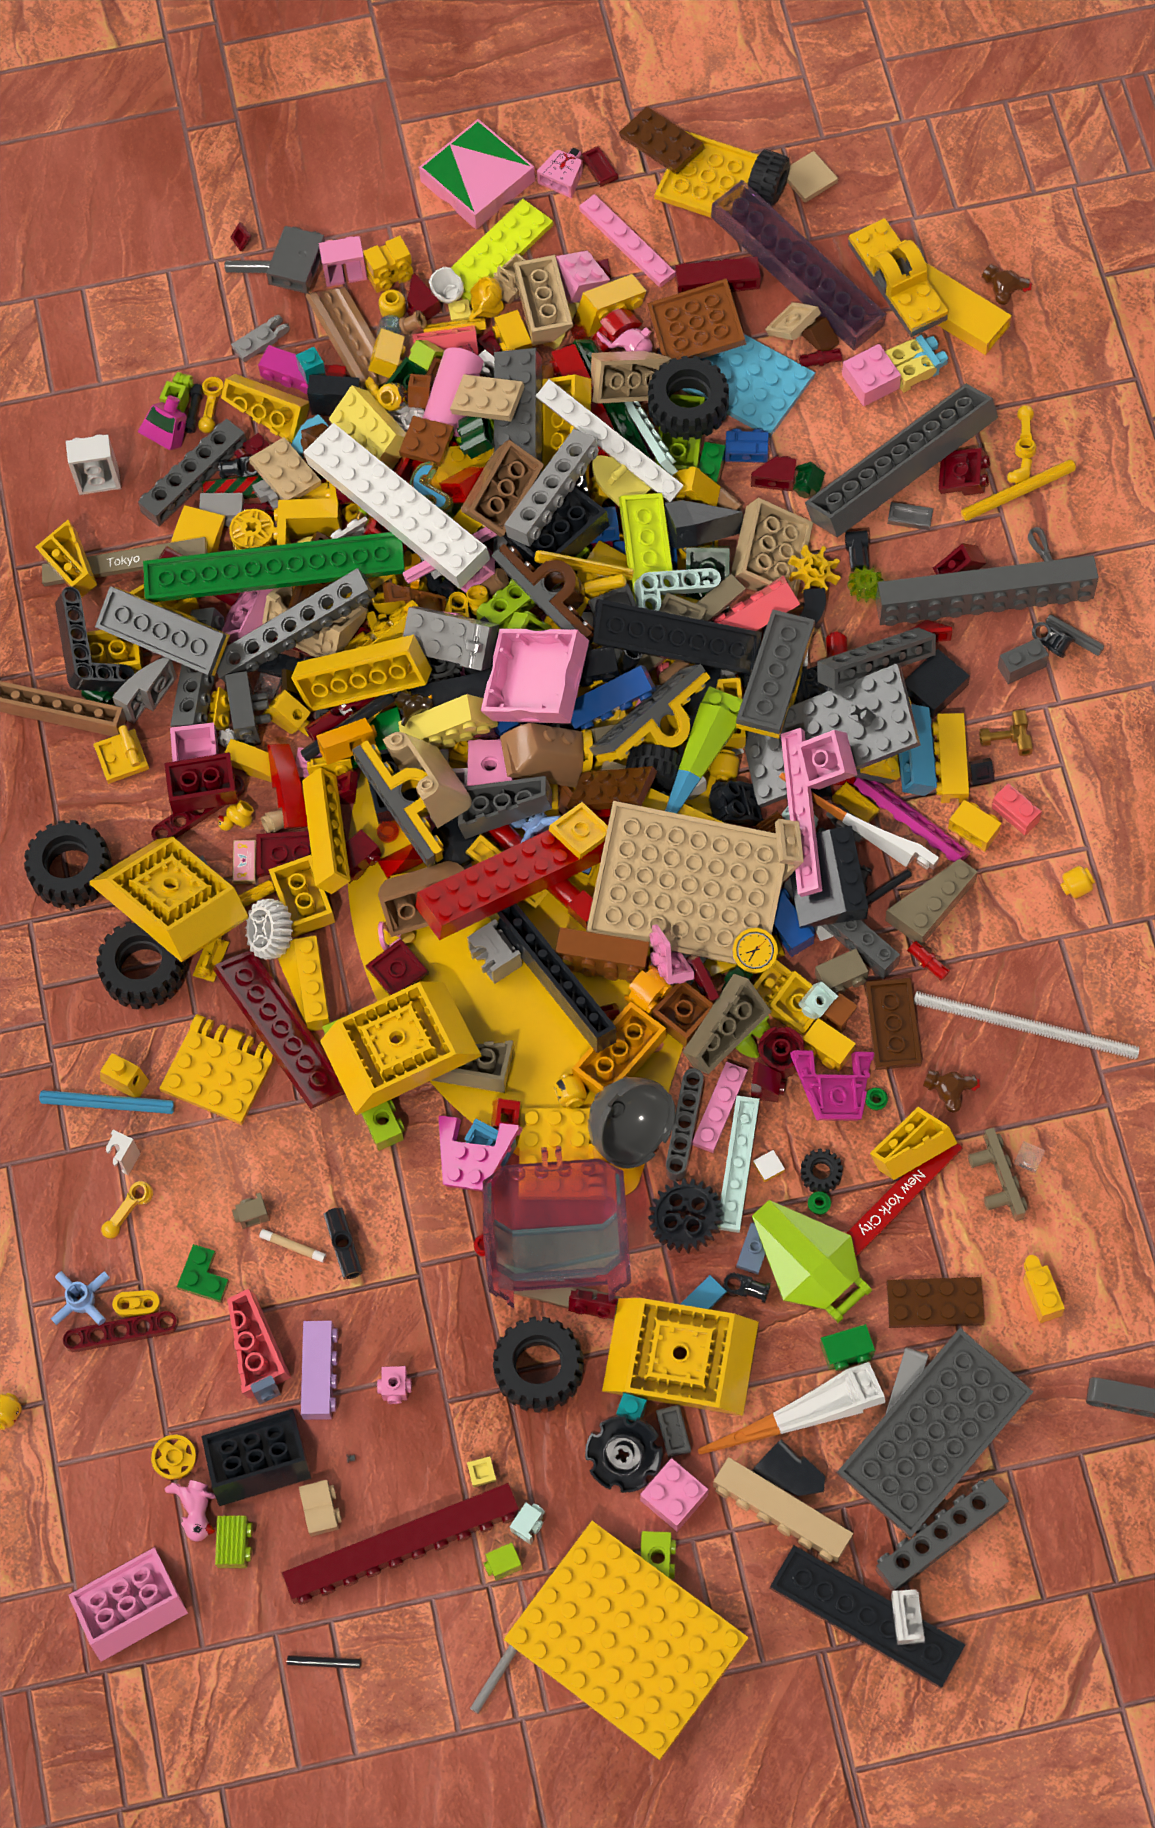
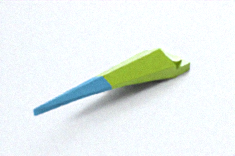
M709 686L700 703L665 811L676 814L679 812L703 775L738 729L736 728V719L743 699Z

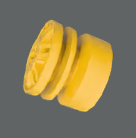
M246 509L232 519L229 528L234 550L276 545L273 533L274 523L271 517L264 511Z

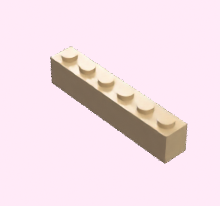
M729 1457L713 1481V1487L716 1488L715 1492L724 1498H728V1496L736 1500L735 1504L741 1509L754 1511L757 1513L756 1517L767 1524L772 1522L778 1526L777 1530L788 1537L793 1535L798 1538L800 1545L807 1549L812 1547L819 1551V1556L828 1562L833 1560L838 1563L852 1540V1532Z

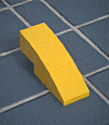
M230 739L225 753L230 752L233 768L245 771L246 775L271 782L269 754L251 745Z

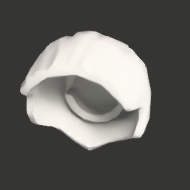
M442 267L436 270L430 277V288L439 301L453 303L461 298L464 291L463 282L452 268Z

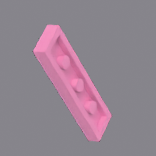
M726 1062L692 1141L693 1146L714 1153L735 1104L736 1096H738L747 1075V1069Z

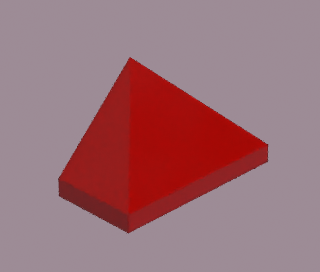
M925 620L912 628H921L935 634L936 642L951 641L952 627Z
M412 844L378 861L387 879H390L392 875L402 874L424 863Z

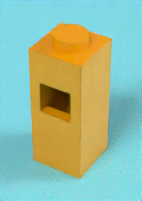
M366 718L317 735L316 738L319 751L326 764L329 765L353 756L352 749L359 745L361 746L366 740H368L370 745H376L375 738L377 737V732L374 725H369Z

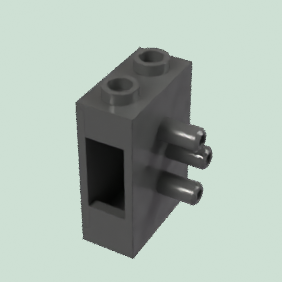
M285 226L266 272L269 285L308 294L321 261L319 243L325 242L324 235L315 231L301 230L298 227Z
M247 671L225 675L233 730L237 741L253 747L261 745L258 724L269 723L272 719L270 714L257 716L256 711L269 708L267 693L253 695Z

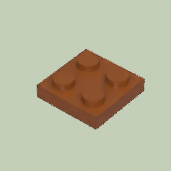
M413 416L399 450L400 456L441 466L454 433V426Z

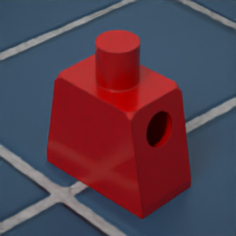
M467 467L441 481L439 485L446 500L451 503H464L484 467Z

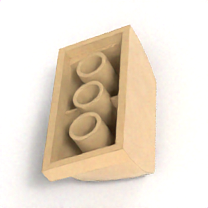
M647 351L592 353V401L595 403L648 401V385L653 373L656 370L659 371V366L666 362L668 364L671 358Z

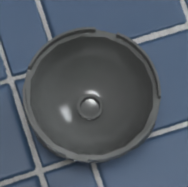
M622 1078L604 1087L595 1096L590 1108L589 1119L587 1120L592 1145L609 1163L617 1167L635 1168L641 1166L656 1156L653 1152L661 1142L666 1144L675 1121V1105L672 1096L661 1084L647 1078Z

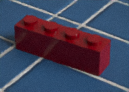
M746 256L738 259L726 258L718 261L675 265L677 293L726 278L731 292L760 289L758 257Z

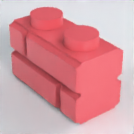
M1009 783L993 798L992 808L1024 836L1039 823L1042 811L1033 806L1027 798Z

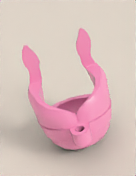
M647 327L642 331L640 329L627 330L613 343L600 332H597L601 342L605 343L609 348L624 347L626 352H652V342L649 339L651 331Z

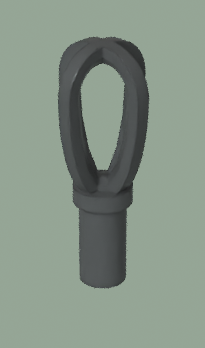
M1039 527L1031 529L1028 533V541L1032 548L1044 561L1053 560L1043 529ZM1033 533H1037L1040 537L1044 550L1035 540Z

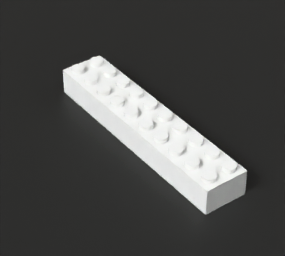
M333 423L303 452L309 466L459 589L490 560L487 547L336 424Z

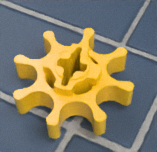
M803 545L800 553L804 558L799 559L792 555L788 561L789 565L795 566L798 569L797 572L791 573L789 581L792 582L800 579L805 583L803 590L809 589L810 586H816L818 589L825 588L826 594L828 587L825 582L837 585L840 580L839 575H834L830 571V569H836L840 561L839 559L827 561L823 556L826 551L825 546L821 547L818 554H812L808 546Z

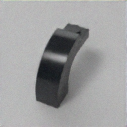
M825 588L803 590L804 609L800 616L815 620L812 637L820 629L824 620L826 606ZM765 625V626L763 627V637H764V634H765V630H766L767 625Z

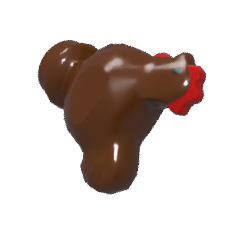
M992 264L987 266L981 276L986 283L993 284V292L996 294L995 299L1000 305H1006L1010 300V295L1016 290L1027 292L1032 287L1029 279L1020 277L1011 270L999 271V268Z
M930 1069L923 1086L928 1088L929 1091L936 1089L939 1098L945 1102L946 1109L949 1112L955 1113L961 1108L960 1095L967 1089L976 1091L977 1088H980V1080L975 1078V1075L964 1076L958 1072H949L944 1076H940L938 1071Z

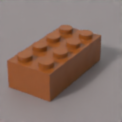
M560 927L555 952L572 973L579 972L587 977L602 976L611 981L618 979L626 980L631 984L642 970L645 973L648 972L650 942Z

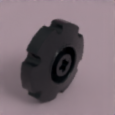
M627 1414L613 1415L601 1421L599 1424L601 1432L592 1431L585 1448L586 1460H590L594 1464L590 1469L593 1478L609 1490L614 1485L619 1486L621 1493L634 1492L647 1486L649 1483L647 1475L656 1476L663 1459V1448L656 1446L654 1442L659 1436L656 1430L640 1417H637L634 1422L629 1421ZM622 1449L624 1452L629 1453L626 1458L624 1455L619 1454Z

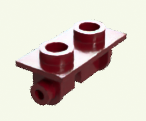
M579 1289L571 1291L568 1311L580 1315L597 1316L601 1319H615L618 1299L614 1298V1295L598 1293L596 1300H593V1292Z

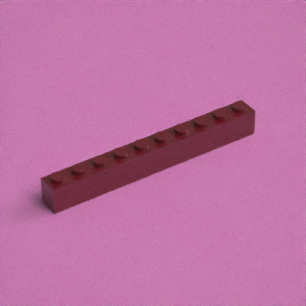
M506 1483L284 1571L282 1575L292 1602L303 1605L312 1601V1597L316 1595L326 1596L335 1592V1588L341 1585L345 1587L354 1585L358 1582L359 1578L366 1575L367 1578L374 1577L381 1573V1569L386 1567L393 1569L403 1565V1561L409 1558L413 1560L422 1558L426 1555L427 1551L434 1548L436 1551L442 1550L449 1546V1542L458 1540V1542L467 1540L472 1537L471 1534L480 1531L484 1533L493 1529L497 1523H510L518 1515L519 1508L509 1483Z

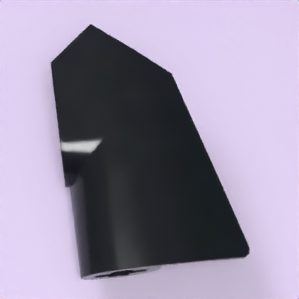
M782 1439L752 1469V1472L773 1485L798 1497L824 1492L825 1475L804 1456L800 1457Z

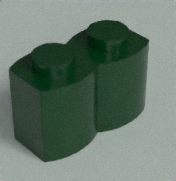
M471 416L459 419L457 432L461 437L460 449L464 455H468L473 459L494 448L489 419Z

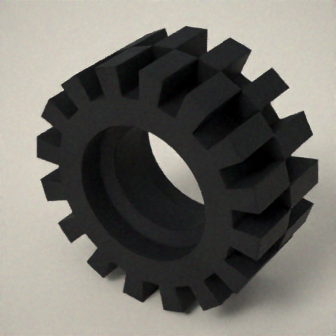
M818 1149V1152L813 1150L810 1152V1155L807 1154L804 1157V1161L802 1160L801 1180L804 1181L806 1188H810L809 1191H825L827 1194L830 1189L833 1191L837 1185L839 1186L842 1179L843 1165H841L840 1158L837 1159V1154L834 1152L830 1154L828 1149H826V1152H822V1149ZM825 1164L830 1168L831 1173L825 1179H818L812 1172L814 1166Z

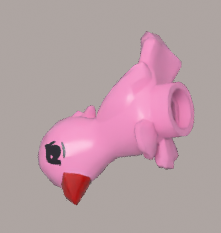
M190 1480L188 1487H182L172 1482L165 1488V1492L178 1495L183 1507L189 1514L188 1517H182L183 1522L181 1523L187 1537L197 1542L202 1541L208 1535L217 1531L209 1524L205 1516L208 1499L216 1498L214 1493L207 1492L209 1485Z

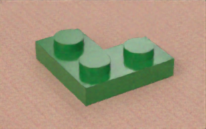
M193 1244L177 1284V1289L222 1303L229 1285V1279L209 1273L216 1252Z

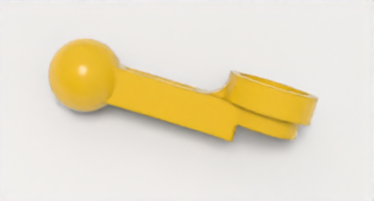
M209 377L202 384L207 401L204 415L199 420L198 427L203 433H210L215 428L213 417L216 404L224 387L222 380L217 377ZM211 387H218V390L216 391H209L208 389Z
M1024 405L1017 411V417L1021 420L1020 440L1015 444V454L1023 459L1032 458L1036 454V444L1032 440L1030 433V420L1034 417V411L1030 406ZM1023 445H1028V446H1030V447H1029V448H1023V447H1021V446H1023Z
M138 1181L130 1187L129 1193L113 1217L102 1225L101 1232L104 1237L108 1239L117 1237L120 1232V1226L137 1204L145 1205L151 1201L153 1189L148 1183ZM142 1186L145 1190L144 1196L137 1199L135 1191L138 1187Z

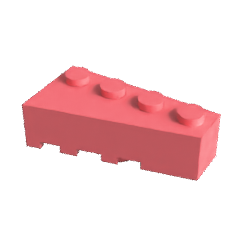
M783 575L764 589L751 595L746 601L734 605L728 613L719 614L713 621L714 623L757 631L768 624L772 609L787 613L799 606L800 603Z
M246 1289L228 1298L231 1326L235 1339L234 1346L238 1358L237 1365L242 1384L241 1390L243 1395L251 1398L254 1396L250 1387L251 1384L271 1375L277 1385L290 1379L291 1375L256 1295L250 1289Z

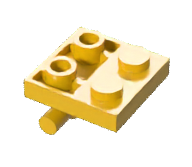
M126 725L118 728L119 735L93 744L108 784L149 770L135 729L128 731Z

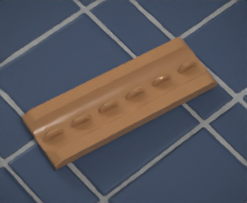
M338 287L306 294L305 297L351 377L360 378L361 386H364L365 389H367L365 381L368 377H371L378 386L385 385L389 378L368 371L376 339L345 287Z

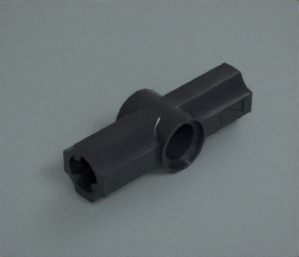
M343 1208L328 1210L323 1215L343 1279L356 1278L363 1274ZM345 1239L349 1241L348 1245L345 1247L337 1246L338 1242Z

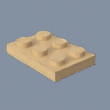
M463 375L450 410L452 414L512 421L525 386L522 381Z
M285 437L249 458L250 464L281 500L299 499L321 485V480Z

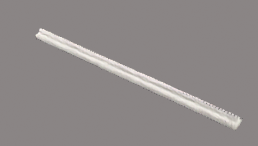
M917 991L914 997V1004H919V1006L922 1004V1006L925 1005L927 1008L933 1007L935 1009L936 1007V1010L938 1008L941 1011L944 1010V1012L947 1010V1013L949 1011L952 1014L955 1013V1015L957 1013L960 1015L961 1013V1016L964 1014L963 1017L969 1016L971 1018L972 1016V1019L975 1017V1020L980 1019L982 1021L983 1019V1022L985 1020L988 1022L989 1020L991 1024L994 1022V1024L997 1023L999 1025L1000 1023V1026L1002 1024L1005 1027L1008 1026V1028L1011 1026V1029L1014 1026V1029L1017 1028L1016 1030L1019 1029V1031L1021 1029L1024 1031L1025 1029V1032L1028 1030V1033L1030 1031L1033 1034L1036 1033V1035L1039 1033V1036L1042 1033V1036L1045 1035L1044 1037L1047 1036V1038L1049 1036L1052 1038L1053 1036V1039L1056 1037V1040L1058 1038L1061 1041L1064 1040V1042L1067 1040V1043L1070 1040V1043L1073 1041L1075 1045L1077 1043L1080 1045L1081 1043V1046L1084 1044V1047L1087 1045V1048L1088 1046L1089 1048L1092 1047V1049L1095 1047L1096 1050L1098 1047V1050L1100 1048L1101 1051L1104 1049L1103 1052L1106 1050V1052L1109 1051L1111 1053L1112 1051V1054L1115 1052V1055L1118 1052V1055L1122 1056L1123 1054V1057L1125 1055L1128 1057L1129 1055V1058L1131 1056L1132 1059L1134 1057L1135 1059L1138 1058L1139 1046L1136 1048V1046H1131L1130 1044L1128 1046L1127 1043L1122 1045V1042L1119 1043V1041L1114 1042L1112 1040L1111 1042V1039L1108 1041V1039L1105 1040V1038L1102 1039L1099 1036L1094 1038V1035L1091 1037V1034L1088 1036V1034L1086 1035L1082 1032L1081 1034L1080 1032L1077 1033V1031L1074 1033V1030L1071 1031L1070 1029L1069 1031L1067 1029L1066 1031V1028L1063 1030V1027L1060 1029V1027L1058 1028L1054 1025L1052 1027L1051 1024L1046 1026V1023L1043 1024L1042 1022L1041 1024L1038 1021L1035 1023V1020L1033 1022L1030 1020L1029 1022V1019L1025 1018L1024 1020L1021 1017L1018 1019V1016L1015 1017V1015L1010 1017V1014L1007 1016V1013L1004 1016V1013L1001 1015V1012L999 1013L998 1011L993 1013V1010L991 1012L987 1008L982 1010V1007L979 1009V1006L976 1009V1006L972 1005L971 1007V1004L969 1006L966 1004L965 1006V1003L963 1005L959 1001L954 1003V1000L952 1002L951 999L950 1001L946 1000V998L943 1000V997L940 1000V997L938 999L934 995L929 997V994L926 996V993L923 994V992L918 994Z

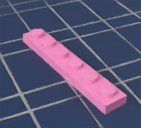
M595 194L579 205V210L659 288L675 277V271Z

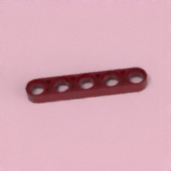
M234 775L235 781L241 784L237 790L239 797L245 791V784L240 776ZM224 806L206 808L200 815H196L192 811L171 814L152 828V838L155 841L158 839L156 833L160 830H166L168 832L166 838L174 837L176 839ZM184 818L186 823L182 827H177L174 825L175 820Z
M162 1311L105 1322L102 1325L95 1324L70 1329L64 1334L63 1344L71 1352H80L173 1333L178 1327V1321L172 1312ZM171 1317L173 1319V1324L170 1328L161 1327L160 1324L163 1318ZM141 1322H149L150 1328L147 1332H138L137 1327ZM119 1326L127 1328V1333L123 1337H116L114 1335L115 1329ZM94 1331H102L104 1337L101 1341L94 1342L91 1340V1335ZM72 1335L80 1336V1343L77 1346L68 1345V1339Z

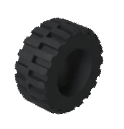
M681 356V359L678 360L673 358L669 360L668 364L665 362L659 366V371L656 370L653 373L648 385L649 414L653 418V423L656 427H660V431L665 434L670 433L671 437L676 439L683 437V440H689V438L695 437L696 440L702 438L704 434L706 436L712 434L713 428L717 430L722 425V421L726 419L729 408V385L727 384V378L721 373V369L717 365L712 366L711 361L707 359L702 361L697 356H693V358ZM692 388L704 393L707 396V400L699 406L685 408L674 404L669 397L678 390Z
M61 820L58 821L57 825L53 826L52 823L47 825V829L43 832L39 830L35 834L37 838L30 840L28 844L30 850L27 849L24 855L26 860L24 862V869L35 893L41 896L42 900L47 904L52 902L53 906L58 908L65 905L66 909H73V905L77 904L79 907L86 905V901L90 900L93 902L96 900V895L99 892L90 885V881L113 867L111 854L100 833L95 828L91 829L87 823L82 822L79 825L78 820H70V823ZM76 850L88 855V862L85 868L73 877L58 878L49 873L51 863L61 853Z
M132 921L125 922L126 926L122 928L118 925L113 929L114 933L112 935H106L104 938L105 945L100 944L98 949L100 955L97 956V970L106 991L109 992V995L114 1000H118L121 1005L126 1007L130 1004L132 1009H140V1006L150 1009L152 1004L157 1003L158 1006L164 1004L163 1000L167 997L171 999L175 995L174 990H179L182 986L181 979H184L186 975L184 968L186 960L180 962L136 923L132 924ZM153 950L162 956L159 968L147 978L130 979L121 972L126 958L136 951Z
M529 1317V1322L523 1323V1320L516 1322L515 1328L509 1327L506 1329L505 1336L500 1337L497 1341L498 1347L494 1349L493 1353L494 1375L503 1396H507L509 1402L513 1405L518 1404L520 1409L525 1411L531 1408L537 1413H541V1409L548 1408L549 1412L555 1410V1406L558 1404L561 1407L565 1405L569 1397L573 1398L577 1393L576 1389L578 1386H581L583 1380V1353L578 1339L574 1337L573 1332L569 1328L565 1329L563 1327V1323L557 1320L555 1323L550 1322V1318L543 1317L542 1320H536V1317ZM533 1346L550 1347L560 1357L561 1368L559 1373L552 1380L542 1384H533L523 1380L516 1369V1362L520 1354Z

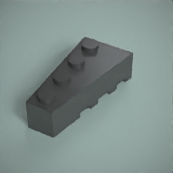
M546 776L466 786L465 789L471 797L472 804L467 811L458 816V826L464 838L467 839L552 809V789Z

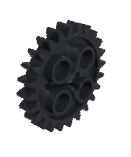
M683 1178L682 1185H678L676 1180H674L673 1188L666 1184L665 1193L658 1191L661 1198L652 1199L656 1207H649L651 1213L654 1214L648 1216V1219L652 1222L650 1228L652 1231H655L653 1234L655 1238H660V1244L662 1246L667 1244V1248L670 1251L674 1247L678 1253L682 1251L683 1247L687 1253H690L691 1247L699 1251V1244L702 1243L707 1247V1239L715 1240L712 1233H720L716 1225L724 1223L719 1218L724 1215L723 1210L719 1209L723 1204L720 1200H717L719 1198L716 1192L712 1193L713 1189L711 1186L705 1188L706 1185L703 1181L697 1185L695 1179L692 1178L690 1184H688L686 1179ZM681 1199L682 1203L674 1207V1202ZM705 1203L702 1209L695 1210L698 1204ZM677 1221L674 1228H668L671 1222ZM700 1225L697 1231L690 1232L692 1226Z

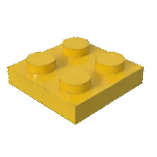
M583 802L549 826V831L579 859L605 841L608 826Z

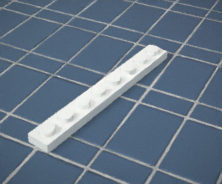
M550 379L537 393L536 398L575 429L595 437L598 447L620 464H624L627 470L656 493H662L663 498L668 502L673 501L684 487L683 484Z

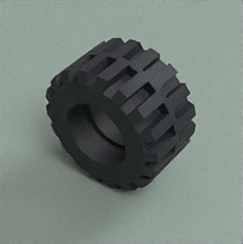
M764 149L758 155L752 167L747 185V197L771 207L775 205L781 197L788 179L790 158Z
M642 744L631 748L626 768L653 766L657 774L650 788L658 792L663 790L665 793L672 792L682 757L677 752L659 745Z

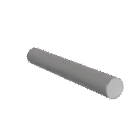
M511 1645L507 1648L470 1707L473 1712L477 1714L480 1712L517 1653V1650Z

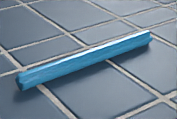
M42 1090L39 1096L40 1103L166 1114H172L175 1108L174 1101L47 1090Z

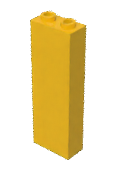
M926 263L927 280L948 310L947 320L938 324V326L986 355L1010 327L1011 315Z

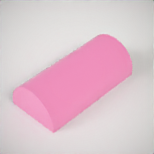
M447 348L444 351L423 418L454 426L453 436L460 437L457 432L459 427L458 421L465 416L452 414L450 407L463 375L480 376L484 364L481 357L461 348Z

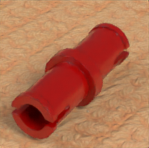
M917 940L908 948L907 952L922 963L921 967L927 968L940 981L949 974L950 969L946 968L936 959L934 953L928 952Z

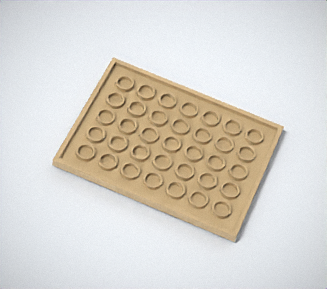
M613 801L586 932L650 942L649 934L652 933V925L657 924L670 942L671 951L736 964L732 948L735 939L741 932L749 928H760L772 934L785 864L779 863L776 833Z

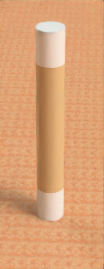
M262 1229L259 1237L322 1263L326 1259L327 1254L265 1229Z

